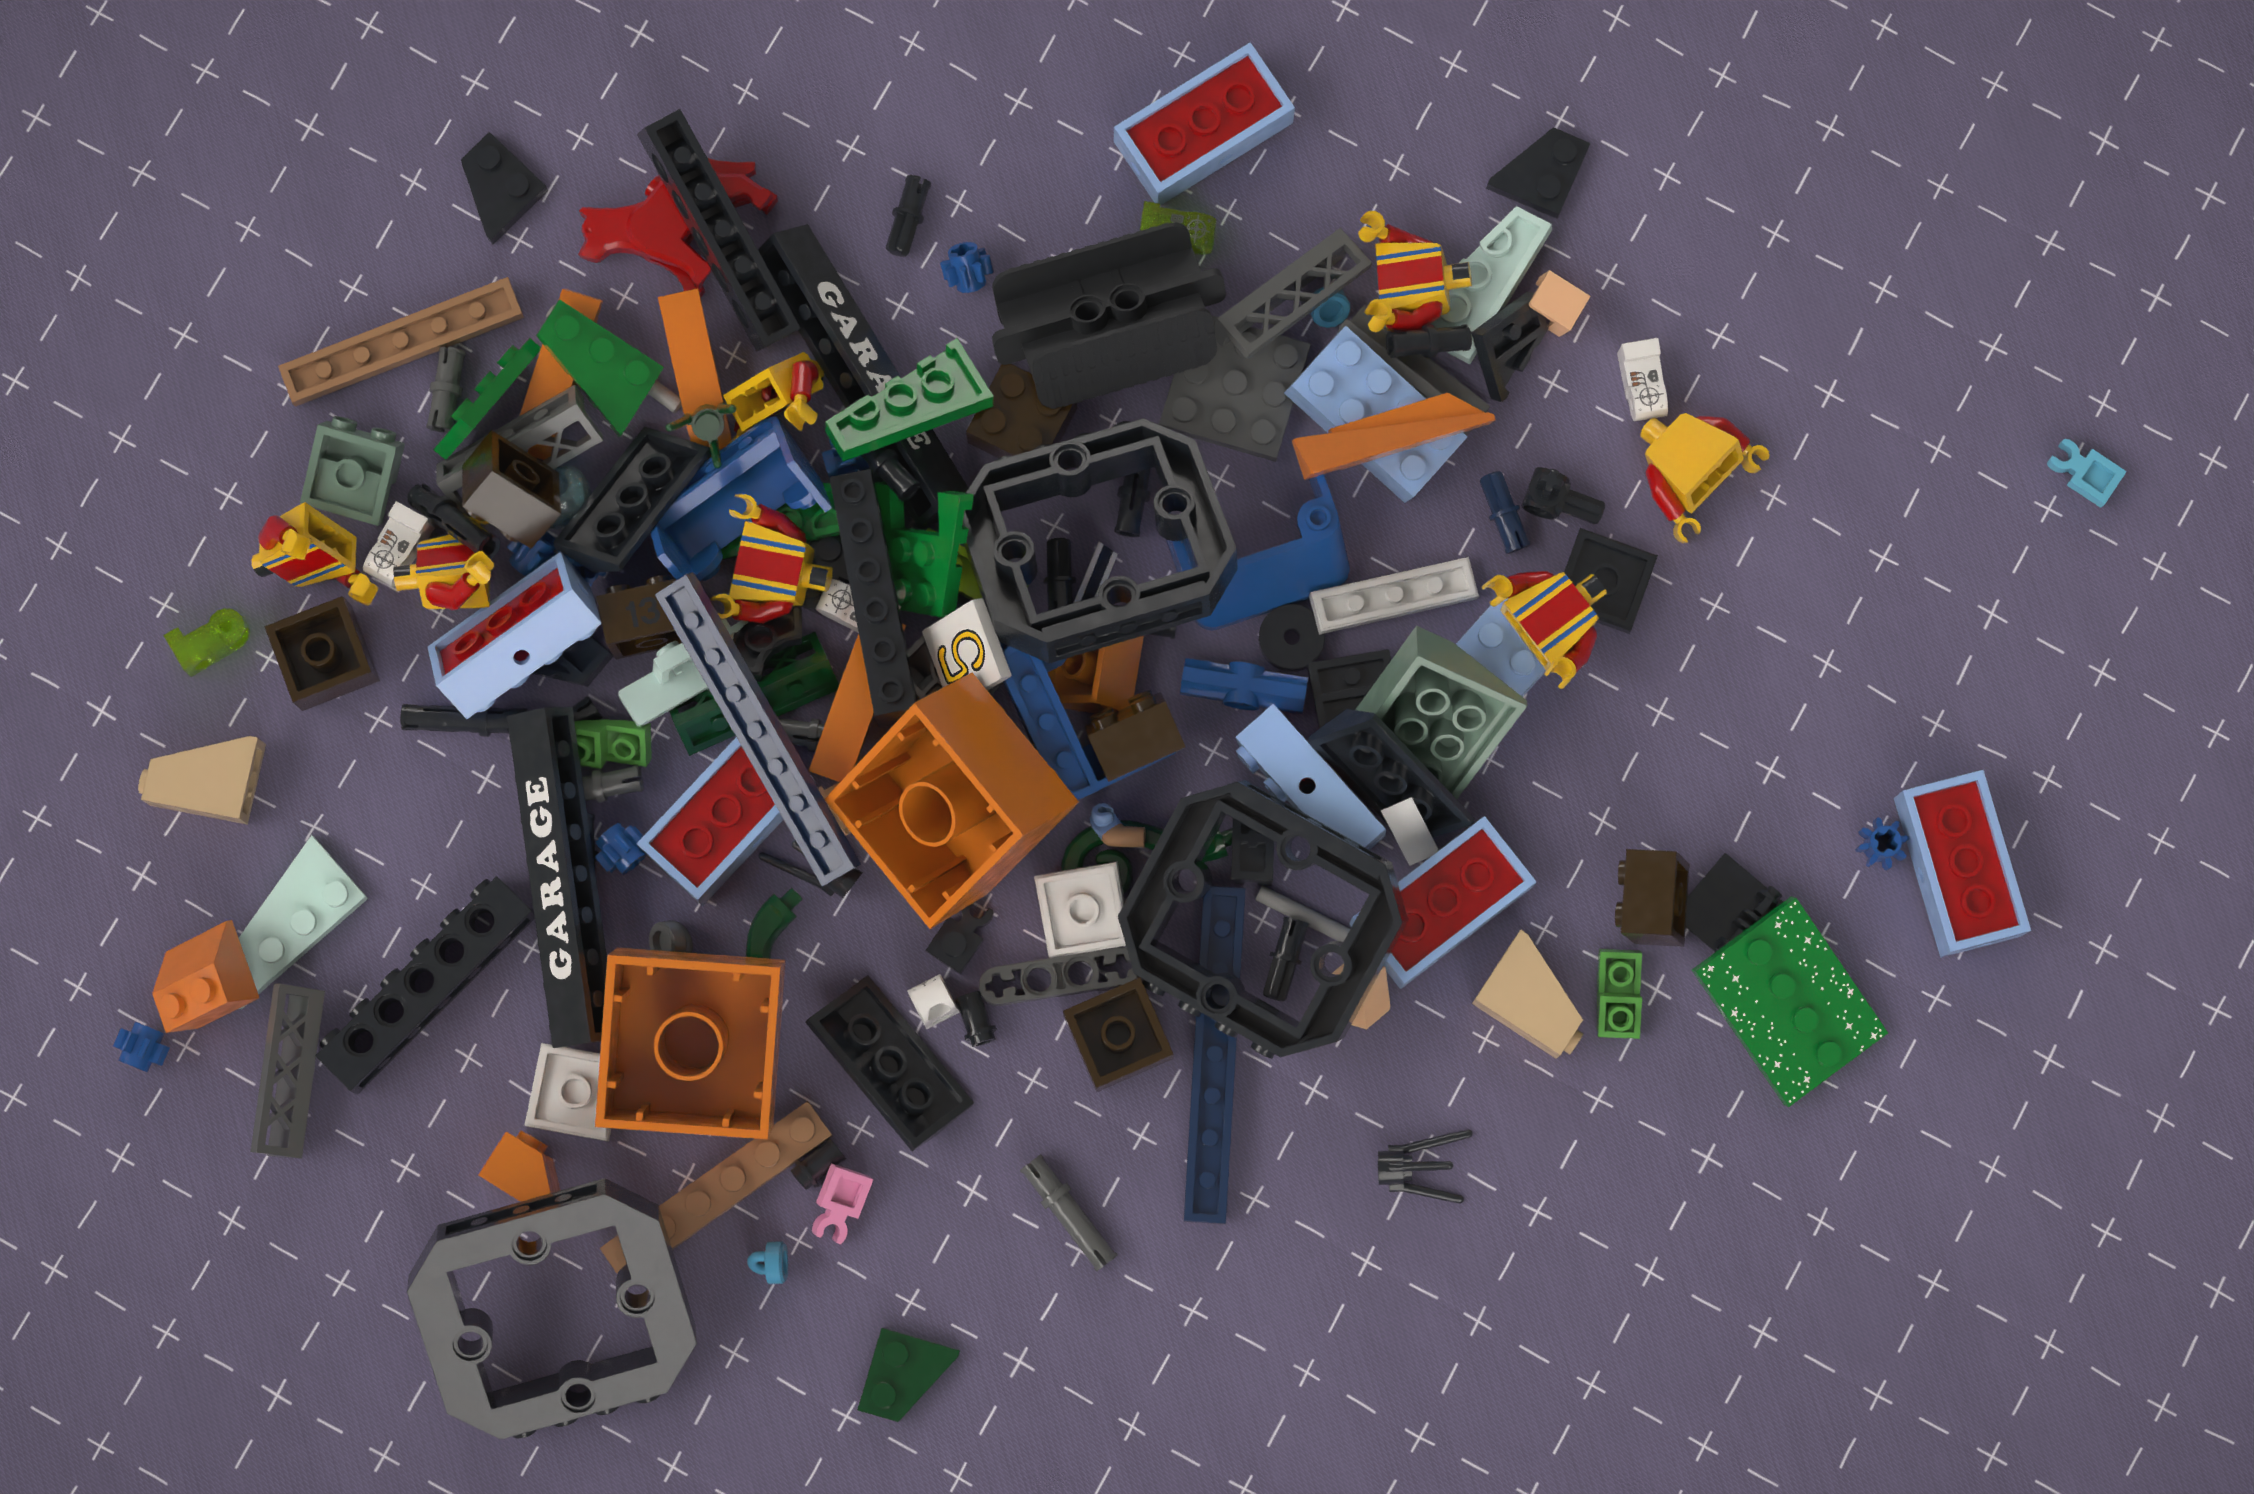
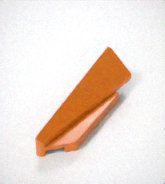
M1444 393L1328 430V434L1295 438L1292 440V444L1303 478L1306 480L1489 425L1496 419L1494 414L1485 413L1450 393Z

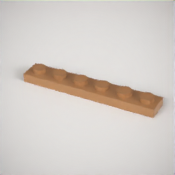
M506 277L281 364L278 368L291 402L296 407L439 351L440 347L448 348L520 320L524 316L510 280Z
M809 1101L774 1124L768 1139L754 1138L659 1206L672 1250L792 1166L797 1159L800 1160L833 1136ZM618 1235L600 1247V1250L618 1274L619 1270L627 1264Z

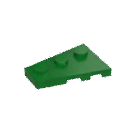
M562 300L557 301L536 334L559 365L586 394V398L594 408H597L608 421L616 435L620 437L664 367Z
M531 338L520 349L512 345L497 362L503 369L497 376L491 371L488 372L474 389L480 396L474 403L468 398L464 400L451 416L457 421L456 424L433 450L443 459L447 460L540 352L541 347Z

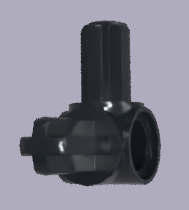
M1537 467L1533 472L1521 507L1528 513L1544 519L1554 520L1556 517L1559 518L1562 512L1589 523L1598 524L1602 518L1605 503L1570 490L1571 483H1569V478L1559 473L1558 470Z

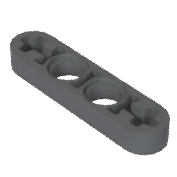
M1119 947L996 966L982 974L979 980V990L982 998L987 1003L993 1006H1004L1113 989L1137 979L1138 976L1134 974L1133 969L1128 970L1126 978H1119L1118 972L1113 971L1105 973L1107 982H1098L1099 968L1095 959L1104 958L1103 967L1115 965L1116 957L1124 956L1125 961L1131 963L1127 948ZM1084 962L1092 968L1093 976L1087 984L1076 985L1069 979L1068 971L1074 963ZM1037 968L1047 970L1051 975L1050 986L1041 992L1032 990L1027 983L1029 973ZM1021 971L1020 982L1025 993L1024 995L1016 996V987L1004 989L1003 997L996 998L993 991H986V985L992 984L993 976L1000 975L1003 982L1015 981L1012 972Z

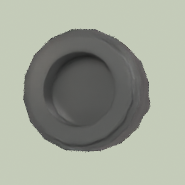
M668 920L658 922L651 928L649 935L651 950L692 953L693 943L691 935L681 923Z

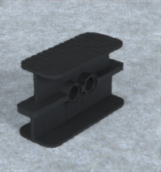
M1178 222L1161 224L1147 230H1140L1133 234L1110 239L1109 241H1102L1095 245L1072 250L1071 252L1061 253L1057 256L1033 261V263L1009 268L998 274L992 284L998 317L1004 326V329L998 330L993 334V347L997 361L1002 365L1027 360L1040 403L1052 409L1069 406L1073 403H1079L1100 395L1103 396L1124 388L1134 387V385L1144 384L1165 376L1168 377L1175 373L1185 372V370L1195 369L1208 364L1216 355L1217 343L1213 318L1205 307L1220 303L1225 299L1224 279L1221 271L1217 268L1201 271L1192 249L1190 233L1185 225Z

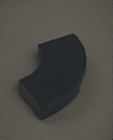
M793 606L788 614L766 623L748 622L738 632L734 633L733 641L757 682L762 681L764 667L773 655L786 647L802 645V606Z

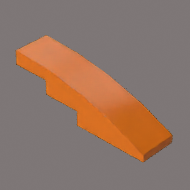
M563 288L558 300H562L597 323L603 300ZM543 344L520 416L571 386H577L573 378L564 371ZM536 444L528 449V453L544 460L551 456L553 447Z
M698 288L658 297L683 413L693 414L698 407L705 404L717 407L720 403H724ZM727 414L723 415L724 430L718 437L720 450L726 447L732 440ZM686 425L691 442L710 447L708 441H704L694 434L691 425Z
M903 624V629H904V631H905L906 626H907V625H905V624ZM859 634L809 771L841 782L856 766L874 717Z

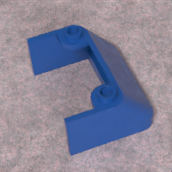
M776 416L760 421L721 449L722 465L720 468L714 467L712 457L707 459L651 531L657 558L676 580L694 572L699 581H706L718 573L723 558L721 549L743 533L745 521L752 522L751 518L738 519L730 515L729 509L742 514L747 508L745 500L737 498L736 494L750 495L755 499L757 505L763 504L774 510L785 503L791 509H807L816 502L825 513L832 509L823 482L789 431Z
M1324 474L1308 479L1315 499L1303 504L1298 512L1297 526L1302 538L1237 559L1238 570L1211 616L1195 620L1200 627L1211 631L1219 630L1269 613L1279 606L1310 599L1309 594L1311 592L1345 584L1349 576L1350 565L1338 512ZM1166 540L1177 573L1192 569L1193 567L1184 543Z
M1010 646L1003 650L1012 675L1003 683L1031 744L1048 765L1056 771L1077 800L1176 754V752L1108 782L1092 744L1090 743L1084 747L1081 746L1047 673L1060 667L1066 659L1047 663Z

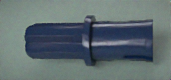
M1495 471L1480 478L1482 490L1492 513L1489 519L1490 521L1494 520L1506 549V554L1530 546L1531 542L1527 538L1517 512L1521 509L1520 505L1515 506L1503 473Z

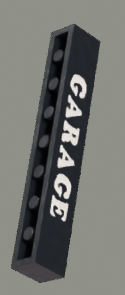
M806 224L773 233L758 251L800 326L799 333L844 407H849L866 395L873 397L885 389V383L896 376L901 378L809 225ZM933 429L885 446L887 449H894L898 453L899 462L921 483L918 492L909 500L904 501V506L918 529L939 522L938 492L956 491L966 493L968 491L967 484Z
M544 707L509 715L507 720L543 974V987L547 1003L549 1030L552 1047L560 1048L601 1042L607 953L573 708Z

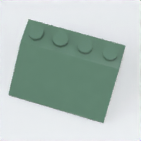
M1416 625L1356 710L1375 713L1447 790L1458 799L1528 705L1526 699L1455 643Z

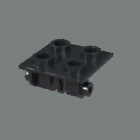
M1724 853L1688 895L1686 928L1716 952L1783 903L1781 900L1782 894L1772 886L1768 888L1729 855Z

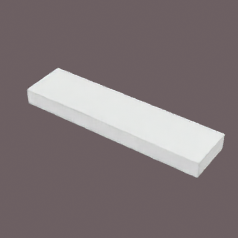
M1469 557L1318 590L1309 594L1319 635L1471 601L1479 597Z

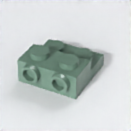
M333 416L332 422L325 421L317 425L300 503L306 502L314 508L379 526L383 523L391 485L397 481L405 443L396 441V433L393 431L374 427L371 433L356 429L357 422L355 420Z

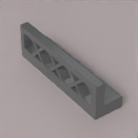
M1340 227L1218 317L1214 327L1216 340L1222 347L1232 341L1240 352L1249 359L1369 270L1372 262ZM1346 253L1357 264L1349 271L1331 269L1333 265L1345 257ZM1317 277L1324 278V289L1318 294L1300 292L1303 287ZM1330 278H1331V279H1337V280H1335L1333 283L1330 284ZM1286 300H1294L1293 312L1287 317L1269 315L1272 310ZM1299 301L1306 302L1299 307ZM1256 322L1263 323L1262 335L1252 343H1249L1241 334ZM1268 324H1274V325H1275V326H1273L1271 329L1268 330Z
M1364 306L1360 308L1351 320L1346 319L1339 327L1338 332L1347 326L1426 399L1450 393L1485 413L1488 412L1490 405L1430 358H1425L1422 354L1390 358L1386 350V336L1390 331H1387L1386 326L1379 332L1371 331L1368 323L1374 315H1366L1364 313L1366 310ZM1472 430L1463 433L1468 436Z
M576 385L571 386L494 431L527 453L528 449L536 444L552 446L551 456L542 462L553 469L603 441V434L585 411L584 396ZM576 421H579L588 433V435L578 441L561 438L563 429ZM486 436L451 455L447 460L444 459L436 464V484L445 496L456 502L458 509L469 517L470 515L462 507V497L456 490L462 487V465Z
M280 983L274 984L250 1152L279 1158L302 1159L316 1060L315 1055L317 1053L325 995L323 990ZM286 994L289 995L287 1015L284 1012ZM283 1040L280 1057V1055L278 1054L279 1042ZM277 1082L276 1094L274 1099V1097L272 1096L273 1085ZM271 1125L269 1144L265 1145L267 1128Z

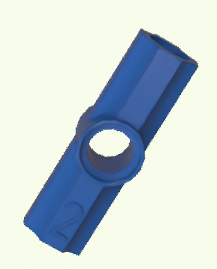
M1185 658L1180 695L1222 701L1223 705L1240 710L1255 711L1259 710V708L1268 709L1274 704L1279 711L1302 714L1308 678L1265 671L1266 669L1262 666L1246 662H1230L1229 665Z

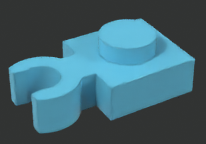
M2063 439L2058 447L2066 451L2068 461L2063 462L2052 456L2047 461L2048 467L2058 473L2068 472L2073 475L2067 486L2101 508L2105 505L2127 471L2094 449H2091L2086 457L2080 455L2078 446L2073 441Z

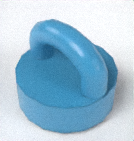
M1324 287L1316 290L1314 294H1318L1319 292H1321L1324 289ZM1340 290L1313 310L1310 315L1320 327H1335L1343 323L1348 317L1350 303L1344 291Z
M783 1241L767 1242L765 1251H756L748 1256V1267L757 1274L765 1275L768 1284H784L787 1281L789 1265L786 1244Z

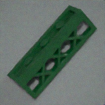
M815 631L802 637V645L786 647L773 655L764 667V670L774 668L773 671L763 676L761 682H757L777 717L837 691L839 683ZM814 648L816 652L801 660L795 659L797 655ZM709 689L669 711L689 756L735 736ZM693 701L698 702L695 707L679 713L678 708Z

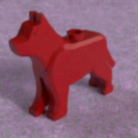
M708 158L735 208L752 203L753 207L755 206L768 215L778 202V196L750 179V177L756 175L755 162H729ZM659 175L647 186L645 190L647 199L645 201L618 208L582 207L579 210L581 216L585 219L581 229L585 242L578 254L582 259L600 263L611 254H635L650 263L670 271L679 280L684 291L698 288L700 297L704 295L705 289L703 284L712 270L708 262L689 245L693 240V236Z

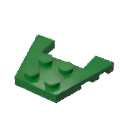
M875 482L898 603L901 606L900 610L936 617L949 615L956 610L963 567L956 563L959 544L967 543L969 529L966 526L962 527L965 510L972 509L973 494L956 491L938 492V533L906 528L904 502L898 499V496L885 482Z

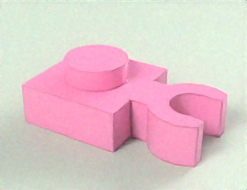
M831 1163L816 1201L820 1207H824L826 1210L825 1213L815 1219L812 1233L821 1238L824 1234V1229L828 1225L834 1224L836 1229L832 1239L836 1243L842 1244L848 1232L845 1223L847 1215L859 1219L873 1179L868 1175Z

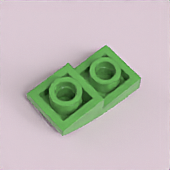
M627 720L574 721L580 766L601 769L607 761L647 767L651 761V723L638 727L634 721Z
M1599 949L1597 979L1598 1037L1640 1039L1642 997L1640 995L1642 952L1640 950Z

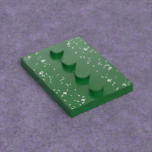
M1789 897L1691 970L1783 1105L1787 1107L1793 1105L1888 1034L1796 897Z

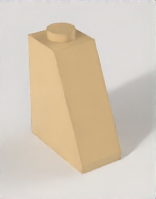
M247 736L150 759L149 768L142 771L139 779L138 790L142 794L141 800L154 807L248 825L266 744L257 737Z
M1520 930L1472 1004L1555 1059L1563 1051L1570 1055L1583 1036V1033L1577 1030L1583 1019L1529 935Z

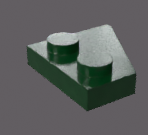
M881 1328L857 1410L900 1422L915 1403L933 1386L949 1366L956 1361L960 1350Z

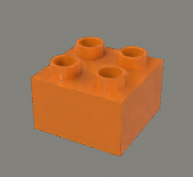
M973 672L915 702L824 799L929 929L986 896L1079 803L1056 771L1048 765Z
M618 947L607 955L595 1127L768 1139L774 1125L786 960Z

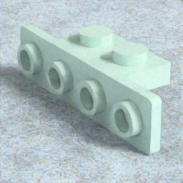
M726 619L722 620L732 639L734 633L738 632L748 623V621H740L730 626ZM673 641L662 647L656 653L657 657L653 660V672L619 691V699L638 727L646 725L708 689L683 643L678 644L677 641Z

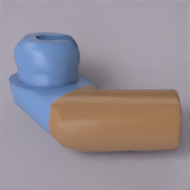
M1099 803L1092 808L1090 824L1104 844L1111 847L1145 848V827L1123 826L1114 814L1113 808L1106 803Z

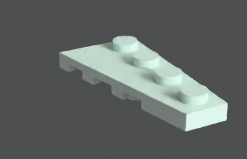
M1516 206L1480 241V246L1467 259L1463 258L1459 262H1469L1472 286L1450 289L1451 310L1447 314L1441 315L1432 325L1435 328L1467 324V327L1472 332L1504 309L1550 235L1552 224ZM1473 337L1472 346L1469 351L1461 350L1447 353L1471 364L1477 354Z
M312 835L239 937L258 995L369 899Z

